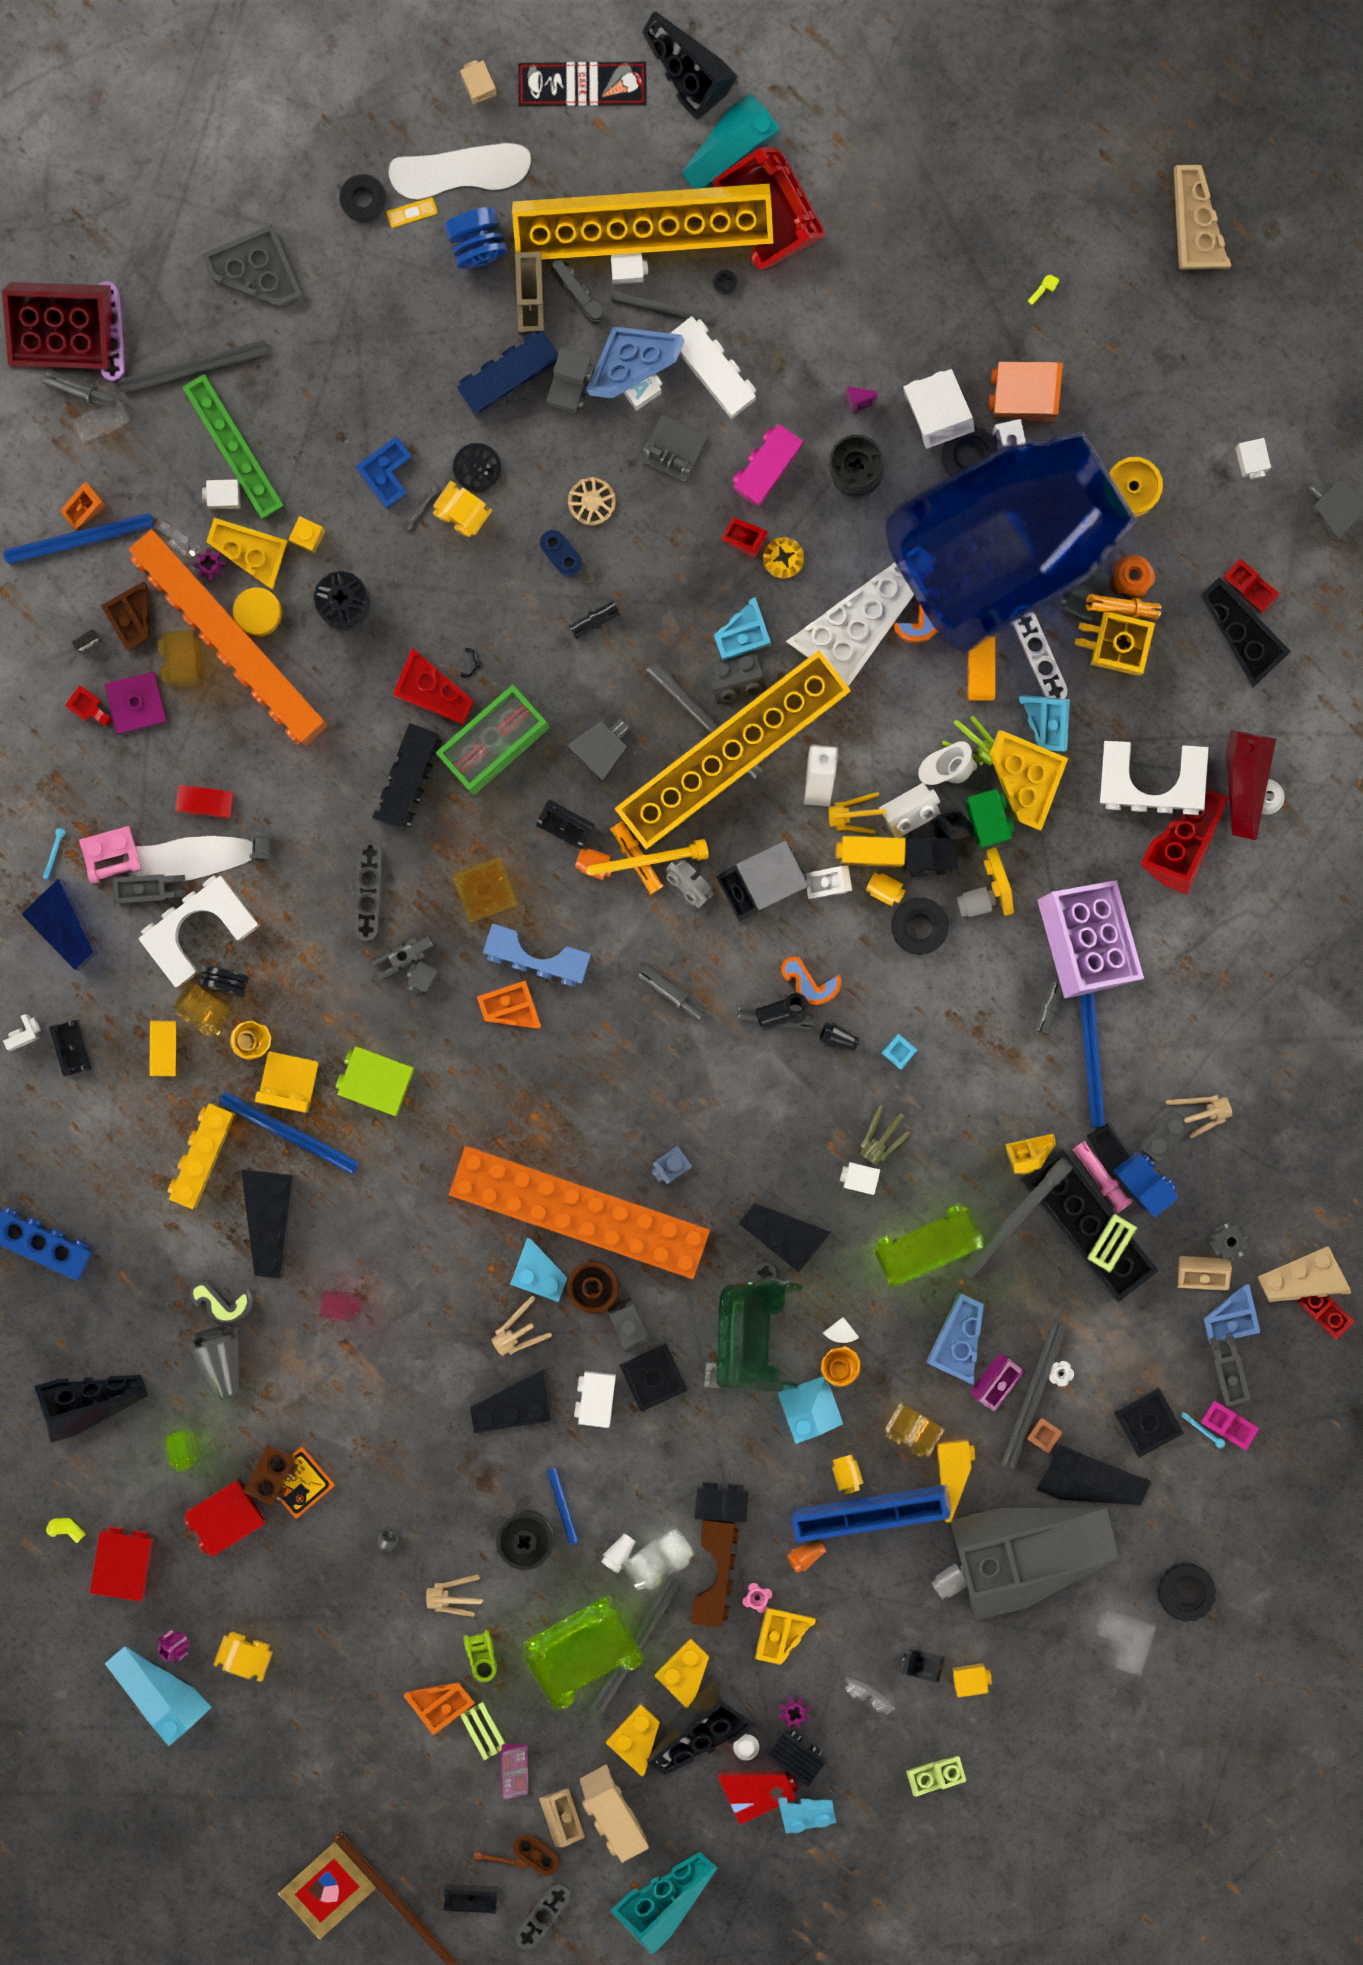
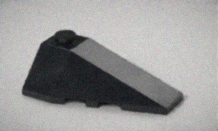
M653 12L642 33L656 59H661L667 71L665 73L667 80L672 81L678 91L676 97L679 102L698 120L727 96L738 76L721 58L658 12Z
M141 1375L110 1376L107 1380L93 1381L92 1377H86L83 1381L69 1382L68 1378L34 1386L51 1443L76 1436L148 1396Z
M1056 1442L1051 1450L1036 1490L1060 1500L1142 1505L1151 1481Z
M715 1680L696 1696L647 1758V1763L666 1775L693 1762V1757L706 1751L708 1754L716 1751L715 1747L727 1741L731 1744L739 1740L756 1725V1721L736 1694Z

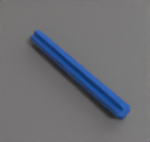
M147 513L6 549L3 551L5 562L11 564L152 528L154 522L151 514Z
M1093 992L1080 995L1090 1122L1092 1127H1103L1105 1119Z
M227 1092L222 1094L219 1104L350 1174H354L358 1168L359 1162Z

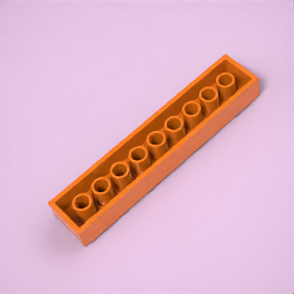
M152 529L128 549L133 554L130 560L143 573L146 571L150 573L147 579L160 592L163 590L167 592L164 598L177 611L182 609L185 612L182 618L194 630L199 628L202 631L199 637L211 649L216 647L219 650L216 656L228 668L233 666L236 669L233 673L234 676L245 687L250 685L254 689L250 692L251 695L263 707L267 704L271 708L268 714L280 726L284 723L288 727L285 733L297 745L301 742L307 746L328 727L327 723Z
M465 1146L448 1194L694 1279L710 1232L709 1228L470 1146Z

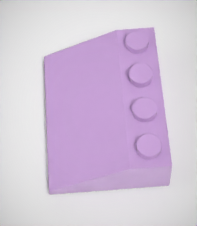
M1117 880L1054 891L1037 900L1064 998L1085 995L1144 979Z

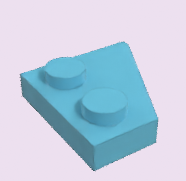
M752 598L742 611L736 613L730 619V622L714 635L722 661L771 646L756 598Z
M1031 695L1019 696V701L1024 705L1029 717L1027 720L1030 728L1035 732V740L1038 746L1047 750L1066 751L1070 699Z
M527 1237L510 1284L559 1302L568 1277L531 1238Z
M786 1798L778 1799L786 1833H799L805 1829L826 1827L832 1823H837L832 1800L814 1801L811 1799H801L800 1804H787Z

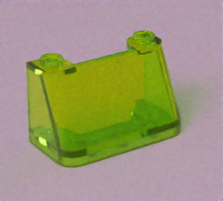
M606 1595L532 1636L522 1645L523 1658L554 1711L558 1708L565 1709L574 1702L573 1698L576 1696L577 1690L618 1667L628 1669L629 1671L634 1670L645 1660L637 1641L611 1595Z

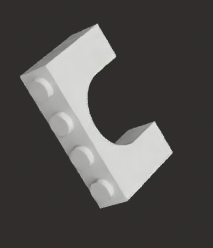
M1104 741L1101 805H1106L1105 809L1121 810V806H1131V811L1147 812L1148 807L1157 808L1158 813H1173V809H1180L1186 815H1199V811H1204L1209 748L1182 746L1181 771L1176 785L1164 794L1147 795L1139 791L1130 780L1131 743Z
M212 876L202 884L204 888L196 894L193 891L182 899L183 905L177 909L172 907L161 916L163 918L162 921L157 925L151 923L141 931L143 935L138 938L175 988H180L199 973L182 951L179 944V930L187 917L200 911L212 912L223 921L237 941L243 940L260 927V924L222 876L218 878Z

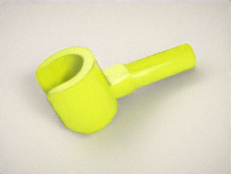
M1047 275L1039 289L1031 296L1028 302L1033 305L1046 288L1053 292L1059 279L1052 275Z

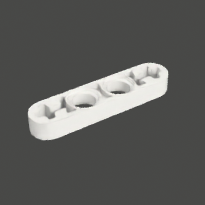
M1028 609L1018 611L1013 618V627L1044 697L1056 698L1055 695H1049V692L1052 690L1050 682L1046 685L1043 683V680H1049L1056 675L1058 680H1054L1053 683L1056 688L1061 687L1062 692L1059 696L1065 699L1068 692L1067 686L1035 614ZM1023 614L1025 618H1031V621L1028 623L1030 630L1032 631L1034 628L1037 630V633H1031L1026 638L1022 635L1027 633L1025 626H1019L1018 624L1021 620L1020 615ZM1031 638L1040 639L1042 642L1040 651L1032 652L1028 648V641ZM1048 661L1053 668L1051 674L1046 676L1040 674L1038 671L1039 663Z

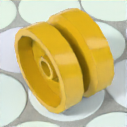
M1128 457L1119 461L1107 474L1103 484V497L1107 506L1115 514L1125 518H1137L1148 513L1158 502L1163 490V479L1158 468L1151 461L1141 457ZM1132 483L1133 487L1137 486L1138 489L1132 491L1129 488V484Z

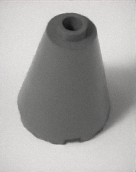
M229 1325L230 1330H223V1326H217L195 1333L194 1340L190 1337L187 1338L188 1347L214 1397H220V1400L231 1399L239 1391V1333L237 1327Z

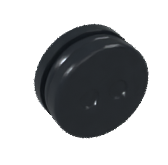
M203 965L202 972L204 973H202V979H199L198 983L200 987L231 996L245 997L249 976L220 967Z

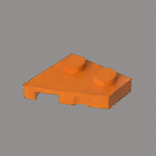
M526 980L477 996L485 1021L541 1028Z
M460 1682L407 1691L403 1695L433 1735L475 1704V1701Z

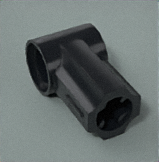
M791 993L784 1000L757 1008L755 1012L760 1028L766 1031L787 1023L796 1024L804 1021L807 1015L808 1002L801 993ZM799 1005L802 1009L800 1011H792L789 1007Z

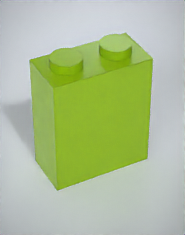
M355 1046L354 1051L349 1049L344 1064L348 1065L345 1075H339L335 1086L336 1089H339L337 1095L397 1116L415 1068Z

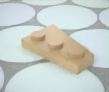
M1329 1246L1258 1276V1281L1269 1302L1295 1300L1307 1296L1324 1297L1327 1294L1342 1293V1295L1351 1294V1289Z

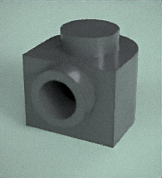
M421 961L418 965L413 963L406 976L410 978L406 989L417 995H420L421 992L428 994L437 978L439 970Z

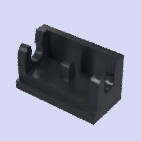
M550 799L547 801L536 824L541 829L580 850L595 826L594 823Z
M78 1020L49 1026L62 1075L71 1076L91 1070L92 1067Z
M446 1884L444 1890V1911L496 1914L498 1886Z

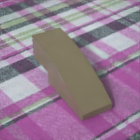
M541 252L515 253L518 333L544 332Z

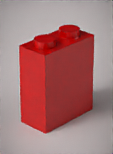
M240 1478L184 1513L187 1517L184 1519V1522L191 1532L195 1531L200 1538L198 1544L204 1554L209 1553L211 1557L267 1522L251 1495L244 1492L246 1487Z
M107 1526V1529H102L99 1533L90 1593L141 1602L145 1597L154 1537L148 1536L147 1531L133 1530V1533L122 1532V1527Z

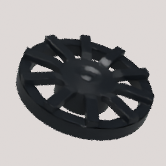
M470 443L461 448L456 454L453 462V472L456 480L462 487L470 491H484L497 482L501 473V462L498 454L490 446L483 443ZM478 447L480 452L478 456H475L473 448ZM468 449L472 457L471 459L463 455ZM484 449H486L491 454L483 459ZM461 457L465 460L467 465H457L459 458ZM494 457L497 464L487 465L486 462ZM457 469H467V472L459 476ZM487 469H497L495 476L487 472ZM468 475L472 476L469 485L463 481ZM484 475L491 479V481L486 485L483 481ZM475 478H479L481 486L473 487Z

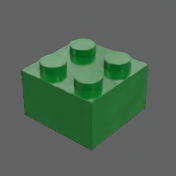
M998 789L967 797L964 800L969 821L974 826L973 834L978 850L1005 843L1012 839L1011 835L1014 833V827L1011 819H1006L1004 810L1007 808L1003 793L999 794Z

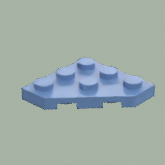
M613 327L586 389L589 395L614 398L675 363L684 344L682 335Z

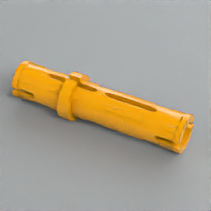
M1089 594L1086 602L1092 603V605H1086L1089 611L1111 612L1128 615L1132 618L1145 617L1156 620L1161 615V611H1155V609H1161L1159 603L1142 602L1138 598L1127 600Z
M624 820L609 829L620 844L622 854L625 853L628 858L644 855L638 846L640 842L638 839L635 840ZM651 864L635 867L637 874L650 895L664 887Z

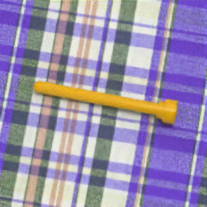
M705 839L694 840L692 844H689V847L590 865L587 867L586 872L592 876L688 857L697 861L705 860L709 857L708 847Z

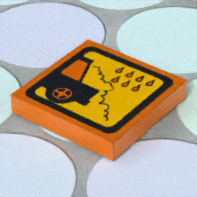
M303 1446L292 1454L298 1457L295 1464L299 1466L293 1478H287L283 1486L287 1490L281 1500L282 1504L295 1519L301 1516L336 1485ZM285 1461L276 1468L277 1471L284 1470ZM267 1480L263 1481L273 1492V1484Z

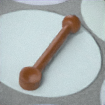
M480 1851L473 1853L475 1861L483 1859L516 1865L519 1869L526 1867V1864L520 1859L513 1860L484 1855Z

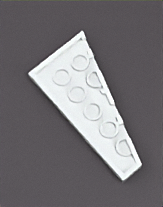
M916 546L865 585L829 609L821 617L792 636L786 643L807 658L820 650L849 687L938 560Z

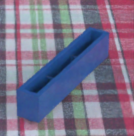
M946 1484L796 1508L791 1519L796 1543L949 1519L952 1508Z

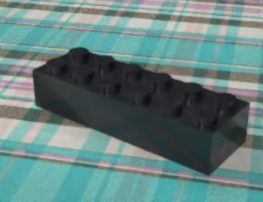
M1058 1148L1047 1157L1040 1169L1024 1175L1019 1180L1028 1192L1031 1193L1061 1158L1066 1159L1072 1165L1073 1169L1044 1197L1039 1205L1111 1297L1119 1303L1159 1270L1133 1237L1129 1240L1111 1272L1087 1259L1114 1213L1063 1148ZM1115 1223L1097 1253L1096 1258H1100L1120 1223ZM1125 1227L1121 1232L1120 1236L1118 1237L1117 1241L1115 1242L1114 1246L1112 1247L1111 1251L1109 1252L1108 1256L1106 1257L1104 1263H1109L1118 1246L1120 1245L1121 1241L1123 1240L1124 1236L1126 1235L1127 1229Z

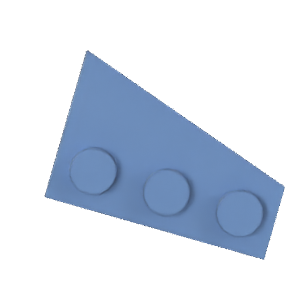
M958 1293L926 1363L972 1385L974 1384L973 1374L975 1362L977 1361L978 1352L976 1351L978 1336L981 1330L983 1303Z

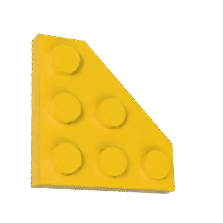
M998 730L989 755L1014 819L1036 830H1042L1068 758L1005 731Z

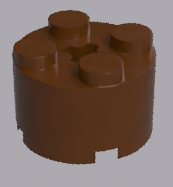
M586 1261L574 1268L567 1280V1295L570 1302L575 1308L584 1313L594 1314L607 1310L614 1303L619 1290V1282L615 1272L607 1264L600 1261ZM588 1281L590 1283L597 1281L599 1292L593 1291L591 1294L588 1293V1285L586 1283Z

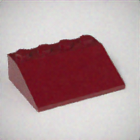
M10 282L2 290L8 366L109 368L112 321L110 285Z

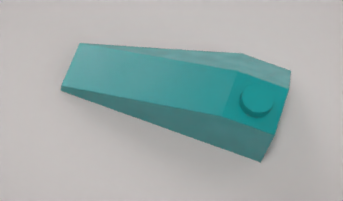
M749 93L727 110L683 170V177L692 189L707 188L713 183L712 179L780 136V127L767 109Z
M699 1852L674 1866L669 1874L660 1879L658 1876L650 1880L651 1884L639 1891L636 1888L629 1892L611 1910V1913L653 1955L672 1936L717 1868Z

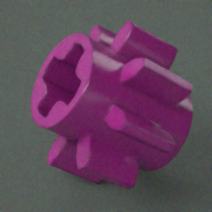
M207 548L206 554H196L199 562L194 563L193 566L201 569L198 573L200 578L206 574L208 579L213 581L214 575L223 576L220 568L221 566H226V563L218 560L221 557L219 551L213 555L211 550ZM208 559H211L216 565H212L211 570L208 571L204 564H207Z
M171 1629L158 1638L161 1644L157 1646V1651L163 1660L167 1662L172 1660L174 1663H177L189 1654L186 1650L189 1647V1640L182 1632L177 1631L174 1633Z
M788 1696V1703L786 1705L783 1703L779 1704L780 1708L785 1712L779 1715V1719L786 1718L787 1728L792 1723L796 1724L800 1729V1722L802 1720L809 1721V1717L804 1712L808 1711L810 1707L809 1705L802 1706L801 1696L797 1701H792L791 1696ZM795 1707H798L800 1715L795 1714L793 1718L790 1717L789 1709L794 1710Z

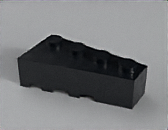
M1220 577L1200 595L1252 688L1291 652Z
M241 1169L254 1276L280 1279L284 1274L295 1175Z

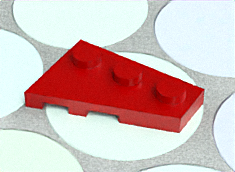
M412 647L392 695L464 725L474 701Z

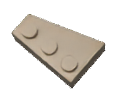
M607 1764L580 1778L585 1797L582 1804L589 1816L592 1814L595 1816L597 1821L594 1824L601 1836L605 1834L609 1840L606 1842V1845L612 1856L617 1854L620 1861L624 1862L648 1849L649 1845L646 1836L631 1808L628 1807L623 1799L619 1786L616 1787Z

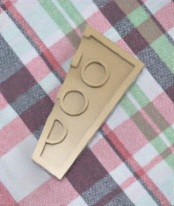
M1176 165L1174 167L1179 269L1230 268L1231 262L1227 258L1224 249L1225 242L1216 222L1218 219L1210 202L1211 196L1202 166Z

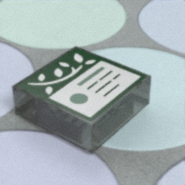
M92 629L73 640L72 644L76 651L81 653L102 641L98 632Z

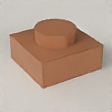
M1040 1417L1026 1439L1049 1454L1063 1432Z

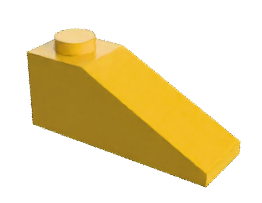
M967 1439L936 1442L940 1484H947L952 1508L949 1519H944L946 1522L952 1521L971 1470V1461H975L974 1445H969Z

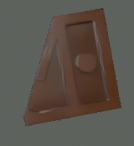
M144 581L101 605L127 651L150 639L147 584Z

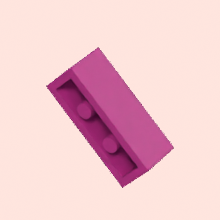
M780 424L775 429L770 427L762 438L765 441L760 450L757 448L753 450L747 459L750 464L746 470L740 469L732 480L736 483L733 490L758 508L803 446V440Z

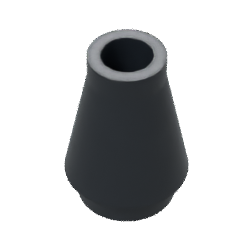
M826 1022L821 1031L819 1042L824 1043L825 1047L846 1049L854 1052L858 1046L859 1037L854 1036L834 1022L832 1024Z

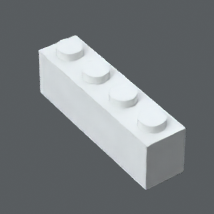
M691 316L673 330L671 334L682 335L684 344L679 353L680 356L732 420L756 401L754 394L756 389L748 379L743 381L739 376L740 369L732 359L728 361L722 354L724 349L716 339L712 341L706 333L709 330L700 319L696 321Z

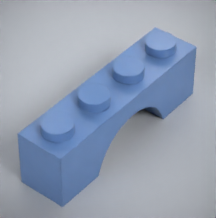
M493 923L483 951L484 954L488 955L487 960L499 964H502L503 960L513 962L512 968L526 972L529 967L537 970V976L550 980L552 975L561 977V983L576 987L577 983H583L591 957L589 953L566 946L561 953L553 958H533L522 949L516 930Z

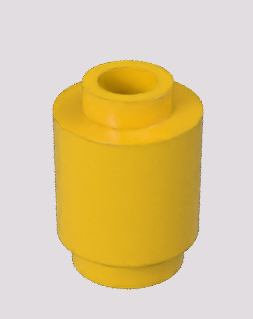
M874 872L866 888V891L871 893L870 896L890 906H893L894 903L900 904L906 890L902 889L904 885L902 882L884 873L878 874Z
M852 1454L832 1460L834 1464L832 1470L839 1491L844 1490L845 1494L859 1491V1485L863 1484L857 1460L853 1459Z

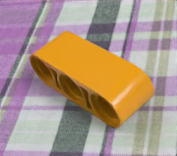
M969 626L968 628L969 701H995V626Z

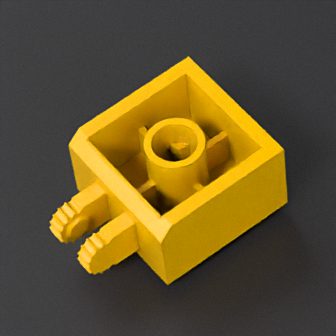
M1104 612L1101 615L1099 626L1079 623L1078 629L1081 631L1097 634L1095 642L1084 638H1077L1075 645L1093 649L1090 665L1141 676L1144 673L1155 623ZM1121 638L1125 639L1124 643L1128 645V649L1126 647L1123 650L1120 649L1116 641L1118 642Z

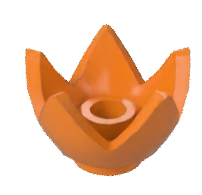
M1133 554L1122 557L1112 564L1113 578L1111 589L1115 593L1127 594L1133 599H1141L1155 582V572L1146 558L1140 555ZM1130 571H1136L1139 575L1138 579H1131L1129 576Z

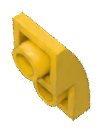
M150 1020V1076H176V1021Z

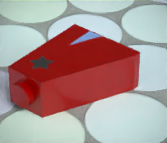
M721 1771L718 1773V1779L739 1825L780 1807L779 1798H786L787 1803L796 1799L794 1791H797L798 1787L793 1776L787 1777L785 1771Z

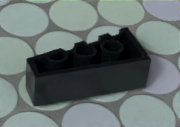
M409 723L397 753L398 761L394 762L389 773L388 781L390 783L381 793L380 810H375L372 819L376 822L404 832L406 827H412L416 813L412 812L415 802L420 804L425 790L421 788L424 778L429 779L433 769L430 761L433 754L437 755L436 752L442 744V741L438 740L440 737L438 733Z

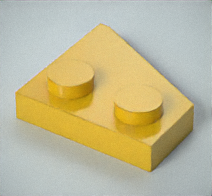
M997 848L987 849V860H984V866L987 875L992 874L993 882H991L994 895L999 898L1004 916L1013 914L1012 891Z

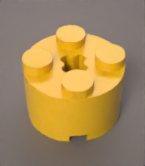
M450 481L433 505L435 510L432 514L444 522L449 523L452 521L455 523L454 529L465 537L475 536L492 512V509L489 507L484 509L486 504L464 488L460 490L456 487L454 489L456 483Z
M232 1631L229 1632L228 1636L224 1635L213 1665L218 1667L222 1663L224 1664L223 1670L248 1679L257 1675L256 1681L262 1682L273 1651L269 1650L270 1644L259 1640L254 1641L253 1644L246 1642V1636Z

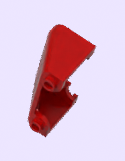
M761 147L712 179L715 187L770 184L773 244L755 245L751 249L752 254L750 255L753 264L760 268V270H765L825 237V231L788 161L778 148Z

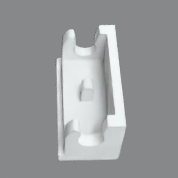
M1021 419L996 424L991 434L998 444L999 454L1004 456L1005 450L1003 447L1008 449V447L1013 446L1015 456L1023 455L1027 445Z

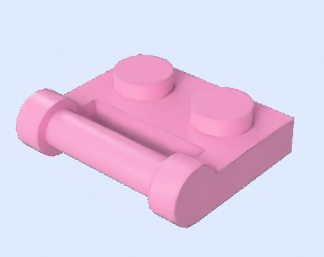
M130 826L79 840L91 884L99 883L100 879L121 873L141 871ZM125 854L129 856V861L98 870L95 863Z

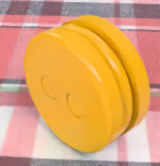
M259 587L249 588L236 598L233 605V617L237 625L246 634L262 637L271 634L279 626L282 618V608L278 599L270 591Z

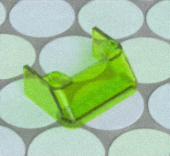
M960 1203L946 1209L947 1214L942 1218L898 1238L890 1239L888 1235L875 1241L876 1245L872 1246L871 1250L890 1288L903 1284L986 1245L966 1205L961 1206Z

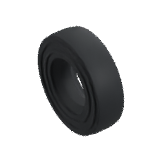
M358 174L352 176L343 184L340 191V204L350 218L357 221H370L379 216L386 204V193L380 181L375 177L367 174ZM365 188L371 191L373 200L369 206L358 207L353 202V195L358 189Z

